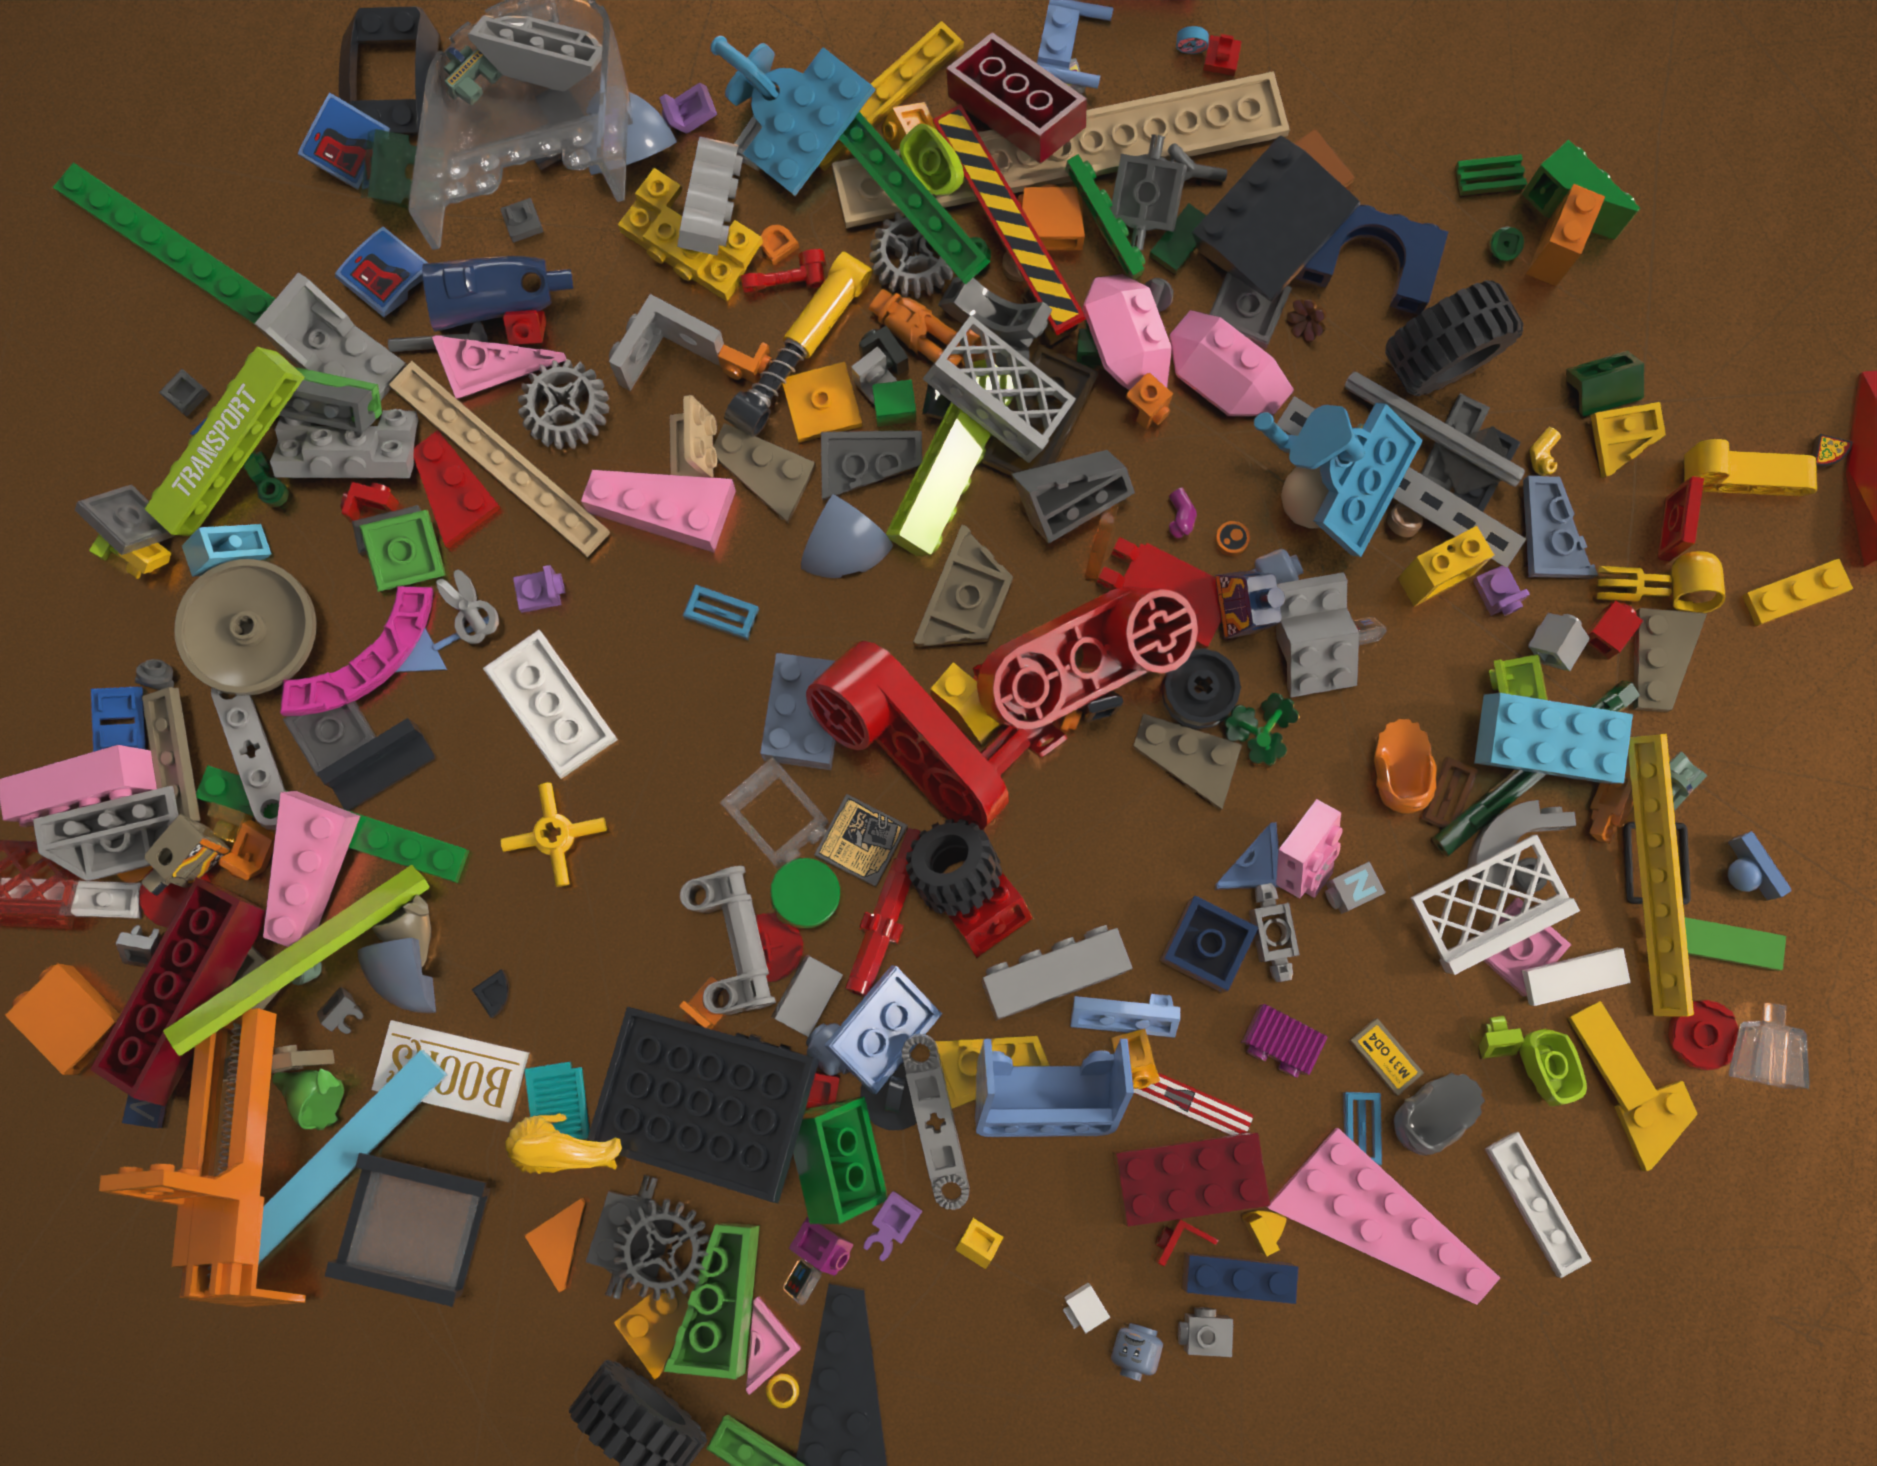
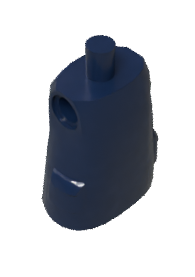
M494 256L426 263L422 266L427 308L434 332L477 321L503 318L504 313L510 311L536 310L538 312L551 304L550 291L574 289L571 269L547 271L545 259L535 257ZM529 274H536L541 279L540 289L533 293L527 292L523 287V280Z

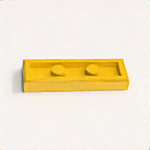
M1601 1001L1568 1018V1021L1625 1113L1659 1095Z

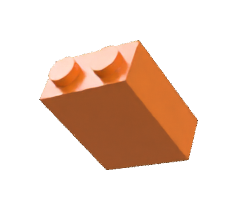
M1573 184L1549 218L1526 274L1557 286L1582 254L1605 196Z
M57 963L48 967L38 977L39 982L30 991L21 993L12 1002L13 1008L5 1016L62 1075H78L100 1053L120 1014L72 965Z

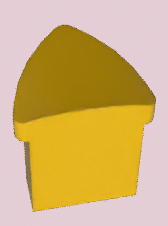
M1256 1210L1242 1214L1241 1218L1261 1254L1269 1256L1280 1250L1276 1243L1286 1224L1287 1219L1284 1215L1266 1210Z

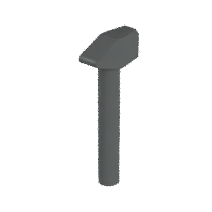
M480 321L473 322L470 333L438 335L490 343V339ZM433 336L388 339L390 352L436 349V346L432 339Z

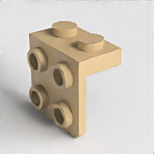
M687 395L683 399L684 413L670 415L671 475L713 478V468L717 466V454L713 447V435H716L717 432L716 420L692 395Z

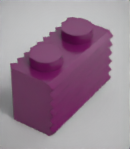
M1261 1004L1257 1008L1241 1043L1249 1046L1248 1054L1264 1062L1270 1057L1281 1063L1278 1068L1279 1070L1298 1078L1300 1073L1302 1075H1310L1328 1037L1266 1004Z

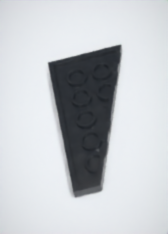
M830 1282L828 1284L796 1459L806 1466H887L865 1290L862 1288Z

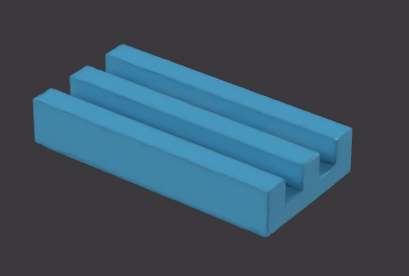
M695 585L683 616L685 619L748 640L749 632L754 625V619L759 612V607ZM700 595L748 612V615L744 617L698 601L697 599ZM694 608H697L705 612L723 617L725 619L743 624L744 626L743 628H739L724 623L722 621L707 617L705 615L693 612Z
M1343 1092L1344 1134L1353 1141V1100H1357L1358 1147L1365 1153L1366 1100L1372 1101V1157L1370 1158L1378 1165H1382L1381 1093Z

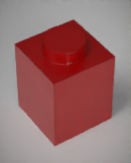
M1615 600L1603 609L1586 632L1590 637L1587 644L1607 659H1611L1622 651L1643 620L1637 616L1636 611L1631 606Z

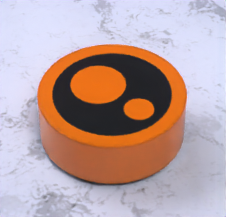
M1229 521L1222 524L1215 536L1217 549L1222 554L1231 557L1242 554L1250 542V533L1247 527L1237 521Z

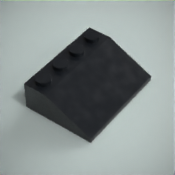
M1280 135L1192 231L1199 253L1273 302L1361 204L1350 191L1305 150Z

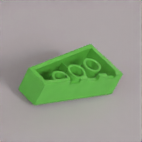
M730 1222L715 1224L706 1249V1253L709 1255L704 1256L701 1264L705 1270H699L698 1278L700 1281L691 1292L684 1320L677 1332L676 1343L671 1357L668 1358L664 1372L737 1379L745 1374L760 1225Z

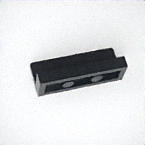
M407 718L317 774L324 785L333 789L343 808L351 811L435 760L436 756L417 724Z

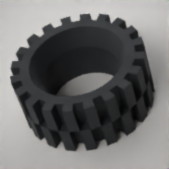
M606 1360L602 1363L569 1408L570 1417L578 1424L579 1430L587 1434L589 1440L595 1446L604 1450L603 1453L607 1457L619 1462V1466H690L707 1443L705 1432L700 1430L701 1427L697 1422L691 1420L692 1416L687 1411L678 1407L679 1404L676 1401L668 1398L660 1388L651 1385L643 1376L636 1375L632 1369L624 1368L615 1361L613 1363L611 1360Z

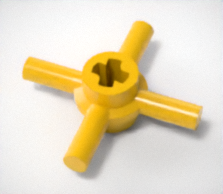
M552 783L539 784L538 789L543 817L537 821L533 832L501 838V847L503 852L536 846L541 852L551 857L556 887L567 886L570 883L564 853L570 849L575 837L607 831L606 822L603 817L572 824L566 817L557 814ZM551 828H556L561 832V835L556 836L557 841L555 842L547 838V834H552Z

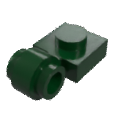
M253 451L244 463V467L250 478L257 485L258 497L270 507L283 505L289 495L287 487L279 479L272 478L269 475L268 471L272 469V466L262 451L258 453Z

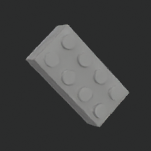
M1107 925L1088 931L1084 935L1085 940L1075 943L1074 938L1071 937L1053 944L1054 946L1051 947L1053 952L1042 955L1039 949L1020 956V959H1018L1020 964L1008 967L1007 962H1003L988 968L986 971L987 976L982 978L981 983L995 1021L1131 970L1132 965L1118 928L1108 930Z

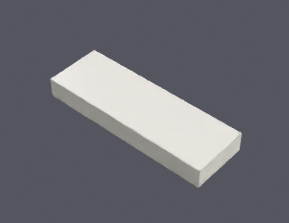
M1613 948L1522 970L1528 1003L1532 1006L1630 983L1623 948Z

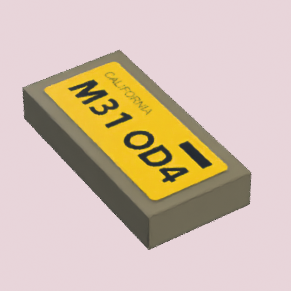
M1378 1018L1372 1020L1349 1040L1395 1096L1401 1094L1424 1074Z

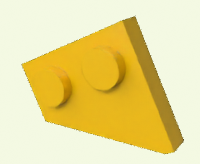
M1660 402L1597 412L1591 415L1601 478L1611 476L1625 463L1634 459L1644 449L1666 435Z

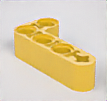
M1722 439L1701 441L1684 455V482L1692 476L1704 478L1702 492L1806 496L1817 492L1816 458L1811 455L1729 451V442Z

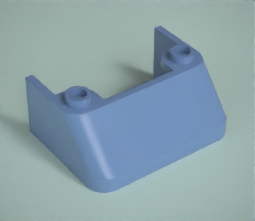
M984 1039L977 1060L976 1133L985 1137L1103 1136L1115 1132L1134 1093L1128 1039H1120L1114 1054H1110L1107 1051L1090 1053L1089 1057L1083 1060L1081 1066H1013V1061L1010 1057L1006 1056L1003 1052L992 1051L991 1039Z

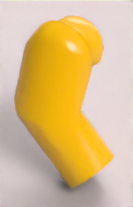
M1548 427L1531 446L1529 451L1533 470L1541 476L1551 475L1557 469V462H1553L1554 458L1551 457L1550 450L1561 438V435L1554 428Z

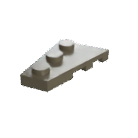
M724 423L713 445L717 454V462L738 481L745 484L756 494L758 499L775 511L788 525L814 472L815 462L758 437L752 438L745 432Z
M1639 608L1636 610V613L1643 622L1635 632L1634 686L1640 696L1633 701V710L1669 712L1674 706L1707 613Z
M1143 714L1132 748L1165 772L1172 774L1183 782L1186 787L1200 794L1211 802V805L1221 811L1242 744Z

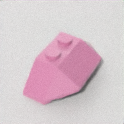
M1123 274L1095 278L1092 281L1082 309L1104 369L1128 390H1131L1147 373H1151L1167 388L1172 347L1150 288Z
M1190 310L1169 336L1176 376L1227 416H1257L1263 412H1268L1274 416L1294 391L1275 359L1221 317Z

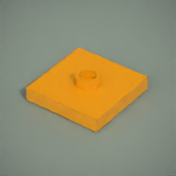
M845 362L788 376L785 379L787 384H782L798 443L820 438L821 432H843L863 426Z

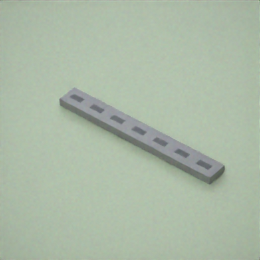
M1294 396L1277 425L1287 433L1298 436L1307 418L1315 409ZM1410 467L1407 469L1393 496L1397 501L1455 537L1478 526L1494 553L1491 559L1506 568L1526 540L1521 535Z

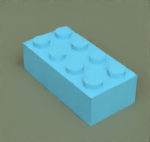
M1505 693L1485 694L1483 697L1475 763L1599 783H1624L1633 714Z

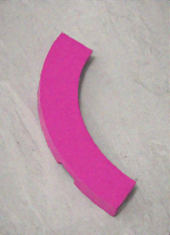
M398 586L393 609L382 634L373 645H369L360 655L351 660L349 665L333 673L328 672L311 678L284 680L280 710L282 716H303L336 709L356 701L384 683L400 668L418 643L431 611L433 589L429 587Z

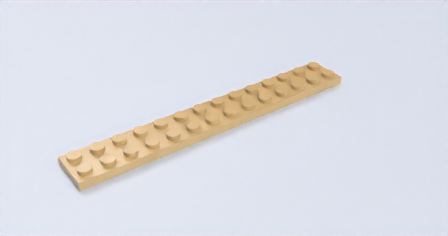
M1273 71L1086 110V128L1041 164L994 130L979 132L978 134L1012 192L1018 193L1024 191V187H1041L1046 184L1056 185L1072 181L1065 167L1067 160L1077 154L1080 155L1083 162L1089 161L1096 176L1118 172L1121 154L1133 156L1148 154L1151 134L1165 136L1161 157L1170 161L1168 147L1173 143L1178 144L1190 157L1272 140L1280 135L1286 137L1289 134L1290 128ZM900 149L894 150L896 154L902 159ZM856 158L832 163L846 228L885 219H893L897 212L905 216ZM965 178L961 186L953 193L941 196L933 195L943 208L978 201Z

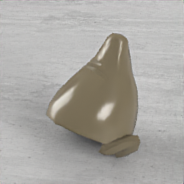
M416 895L413 900L374 925L372 929L383 942L405 938L418 939L421 966L423 967L427 960L431 938V924L428 904L423 898Z

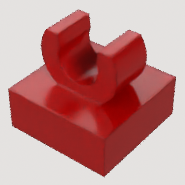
M1221 34L1220 37L1210 35L1203 70L1235 76L1242 41L1233 39L1234 36Z

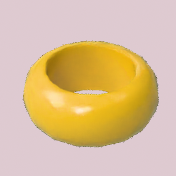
M783 1373L773 1376L766 1386L768 1401L777 1408L792 1406L799 1396V1386L793 1376ZM778 1381L788 1382L793 1389L792 1397L786 1401L776 1399L772 1392L773 1385Z

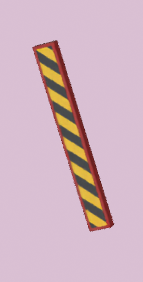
M959 104L932 119L936 130L958 155L963 166L965 180L1036 302H1044L1052 309L1047 321L1056 336L1086 320L1084 312L963 106Z

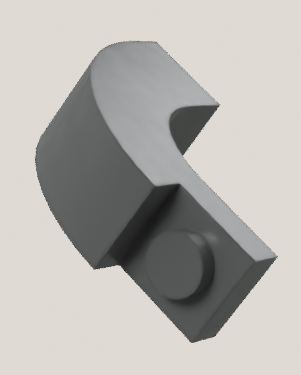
M959 277L953 278L938 304L939 307L962 324L972 315L1009 346L1029 348L1033 339L1043 333L1048 324L1047 318L1052 311L1044 302L1016 304L990 292L974 278L965 285Z

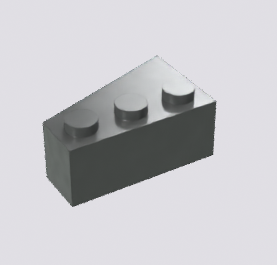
M1108 450L1011 474L1031 525L1048 543L1058 539L1135 493L1127 468Z

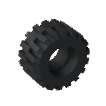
M953 819L945 820V824L939 825L937 822L931 825L932 829L928 832L923 830L919 834L921 838L914 840L911 844L913 851L907 852L906 860L909 864L906 865V871L924 903L929 908L933 907L934 911L939 914L946 911L948 916H955L957 911L967 914L970 913V908L974 906L977 909L983 906L982 901L985 898L990 900L994 895L992 889L998 888L1000 884L998 876L1002 875V868L999 864L1001 862L984 830H980L979 826L973 822L968 824L967 820L959 819L957 823H954ZM965 861L957 870L942 874L951 864Z

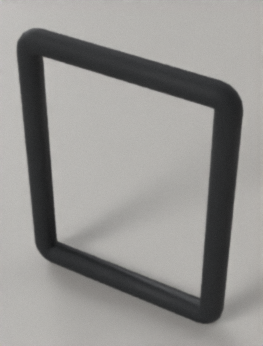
M1628 822L1624 826L1627 900L1632 904H1643L1642 897H1634L1631 829H1636L1635 822ZM1675 823L1676 829H1679L1681 833L1683 905H1686L1691 901L1688 829L1684 823Z

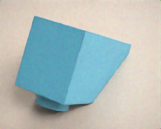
M261 524L201 527L182 545L192 576H201L213 567L225 562L239 559L263 560L271 555Z

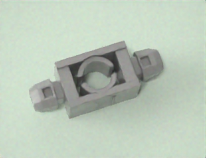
M1272 883L1256 886L1255 896L1256 903L1260 902L1261 908L1249 910L1251 924L1259 927L1254 936L1259 962L1272 960L1273 966H1270V971L1275 982L1292 980V963H1288L1287 957L1300 954L1289 903L1276 905L1275 899L1279 898L1276 888ZM1276 914L1280 916V919L1276 918L1262 922V917ZM1270 923L1277 924L1282 931V936L1276 943L1270 941L1266 935V929ZM1286 945L1284 949L1268 951V947Z

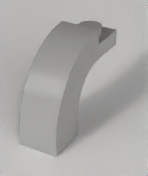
M1539 800L1521 803L1501 812L1477 834L1470 849L1467 869L1515 845L1517 840L1525 833L1560 831L1576 826L1575 812H1563L1562 807H1548L1541 809L1540 814ZM1511 856L1508 857V858H1506V859H1504L1503 861H1506V862H1509V863H1510V862H1511ZM1497 863L1490 866L1486 881L1503 887L1509 867ZM1481 872L1473 875L1472 877L1479 879ZM1468 880L1469 891L1476 890L1478 883ZM1485 885L1483 887V890L1494 889Z

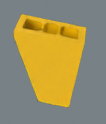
M954 662L932 686L931 698L960 730L982 748L1002 726V724L989 717L980 704L977 681Z

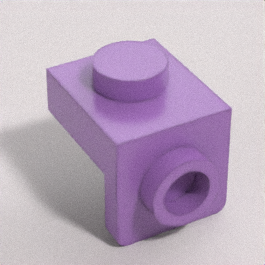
M698 83L675 99L666 94L659 98L663 107L662 116L670 127H674L686 134L717 115L708 88L702 83Z

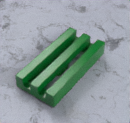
M1522 154L1458 161L1455 169L1460 196L1525 189L1527 180L1523 176L1525 168L1521 165L1523 161ZM1515 176L1514 180L1466 185V181L1493 180L1495 178Z

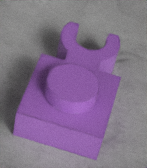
M893 1191L872 1222L880 1231L874 1232L867 1238L864 1243V1249L868 1250L873 1242L878 1241L882 1243L884 1251L879 1259L884 1261L892 1252V1239L902 1244L921 1215L922 1210Z

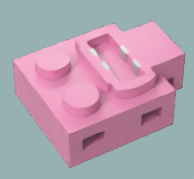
M1316 799L1279 849L1277 886L1298 898H1301L1304 893L1314 898L1333 874L1334 861L1340 852L1341 844L1338 840L1343 831L1340 827L1341 812Z

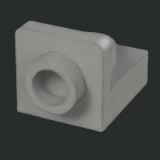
M878 346L851 367L853 382L872 404H874L872 389L874 384L897 381L888 371L886 356Z

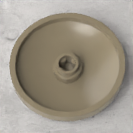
M233 560L208 570L186 591L176 613L175 642L185 666L203 683L218 691L232 695L261 694L282 685L284 680L292 678L304 665L315 640V610L307 591L301 583L284 569L261 560Z

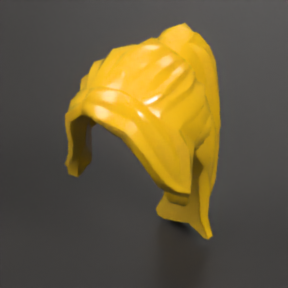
M560 1113L557 1115L525 1117L522 1122H518L510 1130V1135L505 1141V1149L508 1152L511 1163L518 1167L521 1172L527 1171L530 1174L534 1172L539 1174L542 1172L555 1173L563 1170L592 1167H610L616 1170L615 1158L622 1149L620 1139L613 1138L606 1142H592L560 1133L551 1124L566 1120V1115H561Z

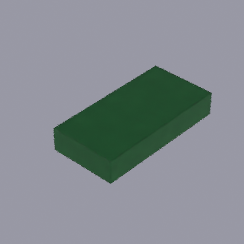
M1188 203L1176 219L1174 232L1166 231L1150 251L1149 257L1176 275L1197 248L1192 231L1207 215Z

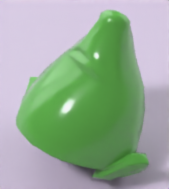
M323 1069L319 1071L304 1070L301 1072H277L273 1075V1084L284 1096L290 1116L296 1125L303 1129L324 1130L325 1127L333 1125L338 1120L335 1113L341 1103L344 1088L341 1080L335 1078L329 1071Z

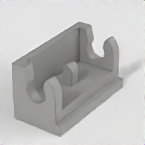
M805 955L771 1017L809 1037L843 974L811 956Z

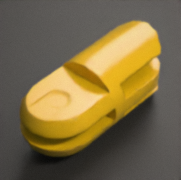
M1598 567V573L1628 575V579H1598V587L1627 589V593H1597V599L1638 602L1642 596H1670L1673 590L1644 587L1645 583H1673L1670 575L1644 574L1642 568Z

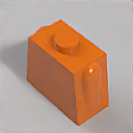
M1046 184L1041 187H1024V194H1021L1017 200L1047 250H1082L1085 238L1083 200L1081 195L1078 194L1077 187H1059L1055 184Z

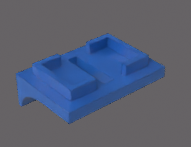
M142 686L91 689L93 752L116 745L146 750ZM135 718V724L100 725V720Z

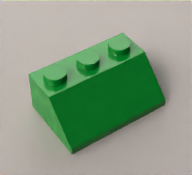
M855 1097L806 1110L793 1154L810 1224H841L885 1202L888 1195L865 1097Z

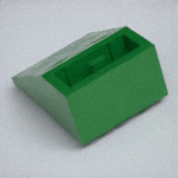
M1569 139L1540 165L1522 192V195L1542 215L1548 218L1551 217L1573 184L1605 196L1591 232L1614 240L1641 209L1629 193L1623 192L1611 180L1606 171L1599 169L1587 157L1585 151L1575 146Z

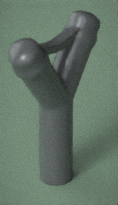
M1176 143L1168 147L1171 162L1175 160L1177 163L1187 165L1184 181L1195 177L1225 182L1227 169L1195 164Z

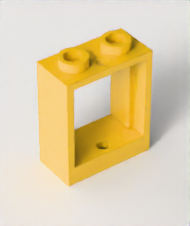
M1475 526L1417 556L1398 577V580L1415 607L1472 577L1494 556V553L1478 526ZM1447 546H1452V547H1453V548L1447 550Z

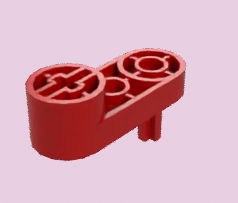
M1129 586L1111 590L999 646L987 656L983 664L973 667L975 676L972 678L977 681L979 702L986 714L999 724L1030 730L1045 726L1147 672L1166 673L1176 670L1188 660L1195 648L1198 634L1196 614L1189 601L1175 591ZM1081 645L1084 658L1080 667L1077 668L1074 657L1076 650Z
M867 641L855 643L817 677L805 692L807 704L814 718L833 739L847 748L858 751L866 749L876 740L932 804L947 819H953L954 823H957L959 819L967 820L968 824L973 822L979 826L980 830H984L1008 805L1009 793L1001 775L1030 747L1031 743L1027 740L1029 734L1023 728L1017 729L1007 725L980 752L901 663L887 650L877 644Z

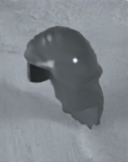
M1452 1072L1447 1076L1425 1084L1414 1096L1405 1099L1404 1104L1394 1115V1128L1398 1141L1409 1151L1427 1156L1439 1153L1447 1146L1459 1140L1465 1130L1471 1127L1482 1113L1480 1106L1485 1102V1099L1481 1096L1483 1091L1478 1083L1471 1080L1465 1074L1455 1075Z

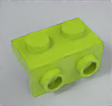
M1538 654L1506 661L1501 659L1494 660L1495 669L1489 671L1493 690L1499 689V693L1548 700L1540 656Z

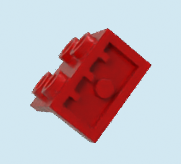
M1003 872L1001 876H998L1000 880L998 888L992 889L994 895L990 900L985 898L982 901L983 906L978 909L974 906L970 908V913L967 914L957 911L955 916H948L976 958L1033 918L1023 897Z

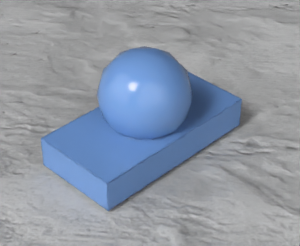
M1752 831L1728 841L1739 858L1730 865L1727 876L1733 887L1746 892L1759 888L1767 901L1781 898L1791 892L1790 886Z

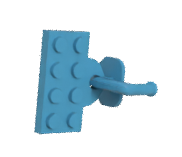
M717 36L710 46L712 54L721 56L738 70L726 87L725 97L735 106L752 97L751 106L754 117L762 126V129L743 154L796 196L876 89L824 47H822L802 74L792 68H778L770 71L775 53L765 43L755 47L748 57H745L730 45L724 36Z
M1375 403L1363 428L1351 427L1348 413L1342 406H1320L1309 415L1298 436L1286 434L1274 422V418L1270 413L1263 412L1257 415L1254 420L1255 428L1262 431L1279 449L1290 453L1289 459L1292 464L1306 469H1316L1320 466L1322 482L1329 492L1313 521L1350 555L1362 557L1423 440L1385 403Z

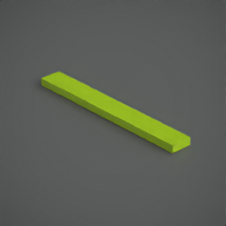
M410 865L163 1030L171 1046L179 1056L183 1055L413 900L416 895L419 896L430 887L427 881L413 865Z

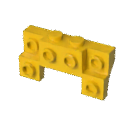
M654 168L636 191V201L618 223L620 232L645 248L647 254L658 263L662 264L665 261L673 266L676 274L684 280L689 281L693 279L720 298L728 301L741 282V275L745 273L753 256L762 245V237L734 220L729 227L726 247L719 245L717 255L677 247L682 216L673 211L671 207L682 192V187Z

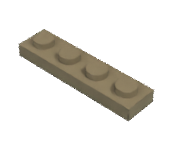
M168 687L142 696L156 788L173 786L178 815L182 814L199 822L200 816L179 688Z

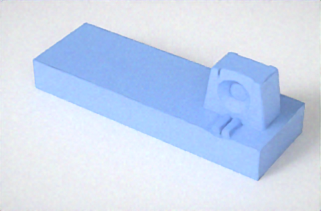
M1151 994L1149 1004L1075 996L1070 1027L1126 1033L1145 1028L1147 1035L1175 1038L1180 1022V1007L1173 1006L1172 996Z

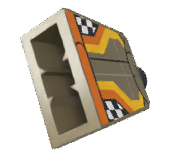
M179 814L146 852L144 858L154 869L141 883L156 896L170 883L188 888L196 877L200 878L219 862L222 856L228 854L231 849L209 827Z

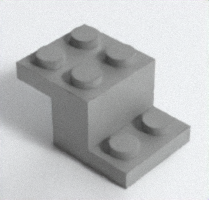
M1344 572L1277 584V587L1284 592L1285 601L1280 607L1282 619L1280 623L1276 624V639L1287 661V690L1290 697L1357 686L1359 631L1347 609L1348 580Z

